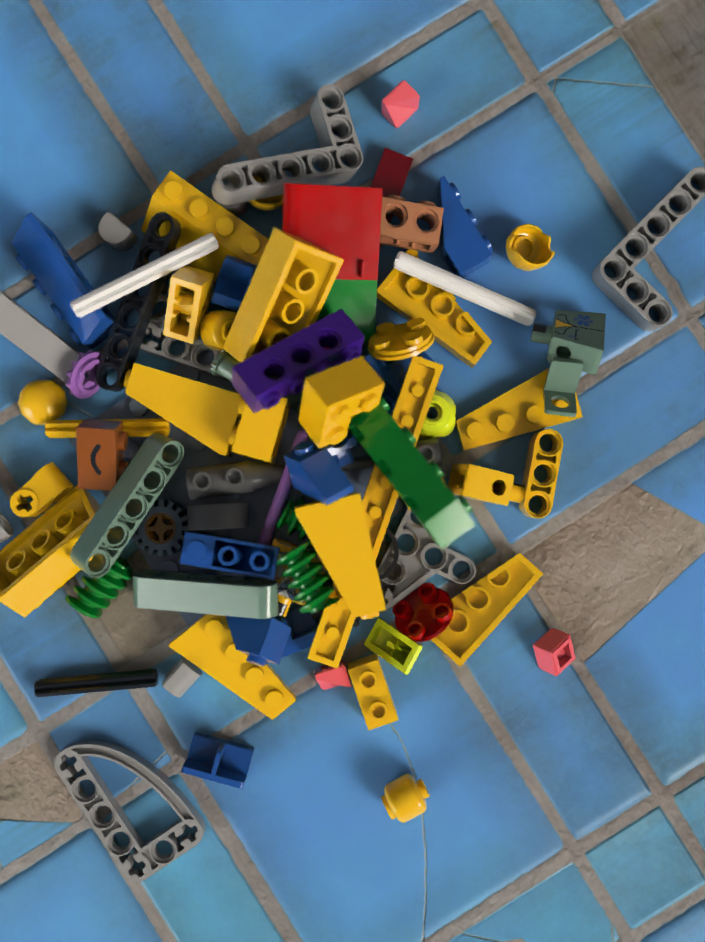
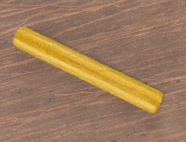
M164 418L94 419L123 421V431L128 433V437H149L154 433H160L165 436L170 434V422ZM48 420L45 423V435L49 438H76V427L84 420Z

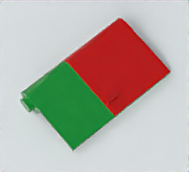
M284 183L282 231L300 237L344 259L316 322L342 308L365 336L363 343H369L370 338L375 334L383 188Z

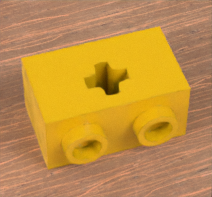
M185 265L171 276L163 331L164 336L194 344L199 338L200 323L204 316L208 314L214 273Z
M373 654L349 662L348 672L368 731L398 721L397 711L378 655Z

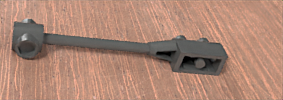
M438 439L418 440L415 447L428 462L433 459L441 469V450ZM370 456L353 457L354 461L341 467L342 471L373 468L374 462ZM249 460L186 468L189 498L194 500L251 493L256 489L280 482L285 466H282V464L257 463Z

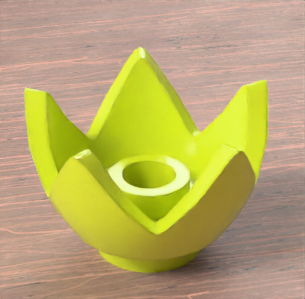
M435 389L429 408L436 409L437 417L430 419L426 416L418 440L446 437L454 430L456 424V405L447 393Z

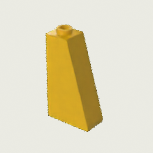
M137 363L133 364L132 370L129 369L124 378L125 394L218 454L230 458L233 447L228 444L233 426H239L241 414L237 413L241 399L239 393Z
M358 491L349 493L329 505L319 501L296 505L295 513L353 617L360 616L362 620L379 616V611L386 610L360 493Z

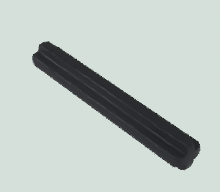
M156 669L46 678L35 682L34 692L36 697L148 688L157 686L159 675Z

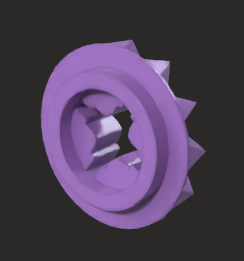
M89 350L87 353L80 352L78 360L71 361L72 368L66 372L69 379L65 384L70 389V394L77 398L85 399L91 397L100 389L95 376L102 357L101 353ZM85 372H87L88 378L85 377Z

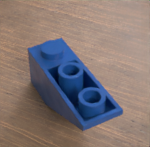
M445 176L440 178L437 188L438 207L444 208L440 233L441 256L453 274L464 278L489 263L493 256L491 253L493 248L489 239L485 235L481 236L475 227L477 222L473 213L469 209L465 210L459 201L461 196L455 184L452 182L449 184Z
M189 531L185 532L180 564L274 580L280 547L228 536Z

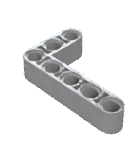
M326 84L319 89L311 104L310 115L321 148L226 164L218 170L213 182L212 194L214 198L221 204L231 205L283 195L284 183L336 185L350 181L362 165L363 154L343 92L335 85ZM332 131L339 134L340 137L335 136ZM341 160L346 161L350 167L344 165ZM312 165L318 166L322 172L316 171ZM283 170L289 171L293 177L286 176ZM253 176L261 177L265 183L257 182ZM222 181L231 182L235 188H227L223 185Z
M695 167L681 179L595 266L592 272V279L595 285L643 331L650 332L664 326L671 320L673 311L669 302L634 268L705 197V167ZM690 181H695L699 185L700 190L694 189ZM669 202L675 203L679 212L671 210ZM647 223L653 224L657 228L658 233H651L648 230ZM626 245H631L635 248L636 256H631L627 253ZM604 266H609L615 271V278L606 276ZM627 287L635 290L637 294L636 300H632L627 296ZM649 309H654L658 313V322L651 320L648 313Z
M0 290V334L66 383L69 379L66 372L71 370V361H77L80 352Z

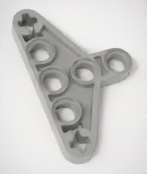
M406 508L394 535L398 540L402 534H410L414 538L415 544L410 551L404 552L399 549L397 561L401 567L399 577L396 579H388L387 577L382 579L386 584L396 586L393 591L388 587L386 588L384 597L387 599L385 603L386 610L379 611V613L389 610L435 573L458 584H467L475 577L476 567L473 561L449 549L448 546L442 550L422 524H416L412 521L411 511ZM392 539L377 568L378 576L384 573V566L387 563L393 562L395 551ZM432 547L438 548L442 552V559L436 565H430L425 560L426 551ZM458 561H465L469 565L470 571L465 578H457L453 574V566Z

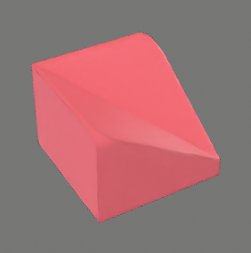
M405 80L401 81L382 99L381 114L395 128H399L418 109L420 95Z
M550 629L533 644L538 667L554 676L559 675L576 659L570 634L558 629Z
M342 659L340 661L338 669L328 665L317 667L315 678L322 690L339 685L352 687V681L345 660Z

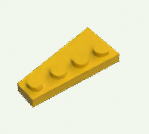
M407 250V254L420 259L418 257L419 253L416 250ZM395 268L392 269L377 289V298L406 320L423 318L425 324L433 332L434 340L471 368L476 365L492 343L491 339L467 311L464 312L457 304L456 298L452 293Z
M549 368L458 419L456 421V428L463 451L582 418L576 392L577 413L575 417L546 414L544 412L543 389ZM560 399L551 401L554 406L559 408L569 406Z
M521 553L517 554L452 598L454 605L452 620L448 627L440 635L431 639V641L461 667L544 573Z
M204 614L168 645L272 720L296 701L295 694L269 663L265 664L264 667L246 661L248 655L236 650L226 616Z

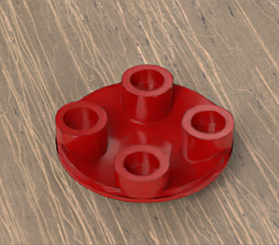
M433 583L422 584L419 589L412 591L393 606L392 611L395 615L396 629L415 642H424L437 637L448 627L452 620L454 605L451 597L444 590L435 587Z

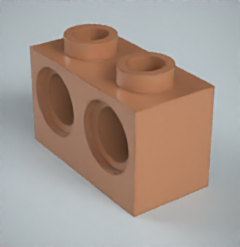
M389 195L387 198L382 197L380 244L433 253L439 245L444 208L436 207V204L430 201L408 202L405 201L404 197L398 195ZM391 214L397 216L400 224L391 225L386 220V216ZM424 220L428 222L431 230H421L417 225V221Z

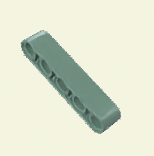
M154 433L144 441L71 550L70 558L72 563L87 575L98 578L110 570L182 462L184 448L180 442L160 433Z
M142 570L132 574L134 606L137 608L267 619L278 615V582L276 580L160 570Z

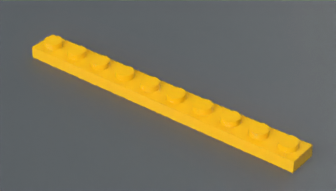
M415 355L411 357L391 417L400 428L406 426L416 441H418L444 365ZM374 463L361 501L376 561L399 494ZM333 581L332 585L335 590L328 597H339L340 600L323 609L307 659L338 669L356 617H353Z

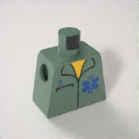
M558 310L554 314L552 326L534 323L530 341L548 344L546 359L551 362L552 358L582 361V371L596 375L604 351L606 314Z

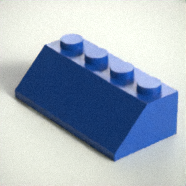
M30 212L25 216L12 241V245L18 252L14 256L26 271L29 269L36 277L32 281L41 294L44 296L48 294L54 303L50 307L60 320L66 319L71 329L68 332L79 346L84 344L93 349L109 337L115 318L106 305L83 317L75 315L70 305L71 301L93 291L94 288L54 232Z

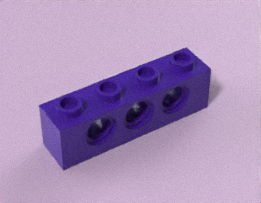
M341 308L233 366L232 385L253 413L263 408L270 409L286 395L302 391L305 378L359 357L365 336ZM297 361H301V362H304V363H306V364H298V363H296V362H297ZM269 376H276V377H278L279 379H270V378H268V377H269Z

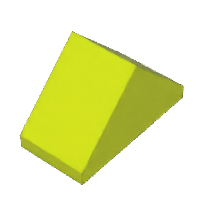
M380 618L376 620L364 643V646L406 675L409 674L423 648L421 642L411 640L399 632L395 626Z

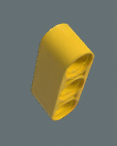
M544 429L536 432L529 441L522 485H525V496L523 501L519 503L521 513L529 518L546 517L551 512L563 449L562 436L554 429ZM543 435L548 436L552 440V448L549 452L543 451L539 445V440ZM539 465L543 466L547 471L546 480L542 483L538 482L534 477V470ZM533 496H538L542 502V507L537 513H533L529 509L528 503Z

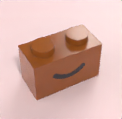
M85 419L76 427L78 489L111 491L128 466V462H124V451H126L128 446V433L123 431V421Z

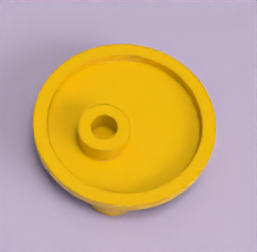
M414 318L407 321V323L396 325L390 322L382 323L376 327V333L370 338L368 351L371 357L378 360L393 361L406 359L427 350L434 342V334L430 327L425 324L423 318Z

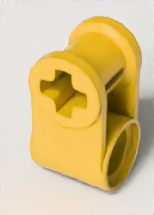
M50 462L38 470L26 484L12 495L10 508L17 516L38 517L69 493L74 485L54 462ZM26 498H32V499H33V500L30 502V505L32 506V509H26V508H25V506H27V504H28Z

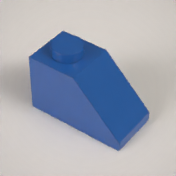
M303 441L296 444L293 450L283 454L294 488L313 499L329 505L354 491L353 485L327 448L319 449L314 442Z
M226 616L235 648L248 655L246 661L262 667L265 666L266 662L280 664L292 629L291 627L273 617L256 619Z

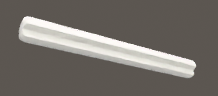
M212 233L206 234L71 301V308L77 317H83L219 248L218 241Z
M399 251L395 257L393 267L396 270L518 323L531 326L536 318L535 309L412 255Z

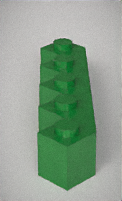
M381 396L379 405L369 412L363 411L351 417L348 430L362 445L377 468L389 480L404 503L416 515L431 538L443 550L475 526V523L468 515L473 510L461 494L456 497L441 479L444 474L433 459L428 462L414 445L417 441L406 426L399 427L387 412L390 407Z

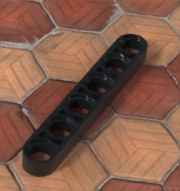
M163 212L157 213L151 218L132 271L148 264V259L152 252L159 251L160 257L176 249L181 234V225L177 219ZM170 221L171 229L169 233L161 237L159 235V227L163 222ZM166 275L149 283V291L142 297L139 296L138 289L123 296L96 371V382L102 389L118 392L125 388L124 378L126 372L129 369L132 370L133 364L136 361ZM133 310H137L139 319L135 325L129 326L127 321L128 315ZM126 339L128 350L124 355L119 356L117 345L121 340ZM111 369H115L118 374L117 380L113 385H109L106 379Z

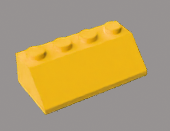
M171 170L152 195L141 231L146 233L148 224L155 214L160 212L169 214L177 219L181 225V234L176 249L206 234L212 233L218 241L219 248L189 263V265L214 273V283L226 255L258 266L269 241L268 238ZM170 221L163 222L159 227V235L161 237L169 233L171 229Z
M274 227L222 348L241 363L315 323L344 259L300 237Z
M77 485L0 550V602L24 618L34 609L41 606L48 597L59 588H62L68 580L81 570L72 563L70 558L71 550L101 506L87 489H78Z

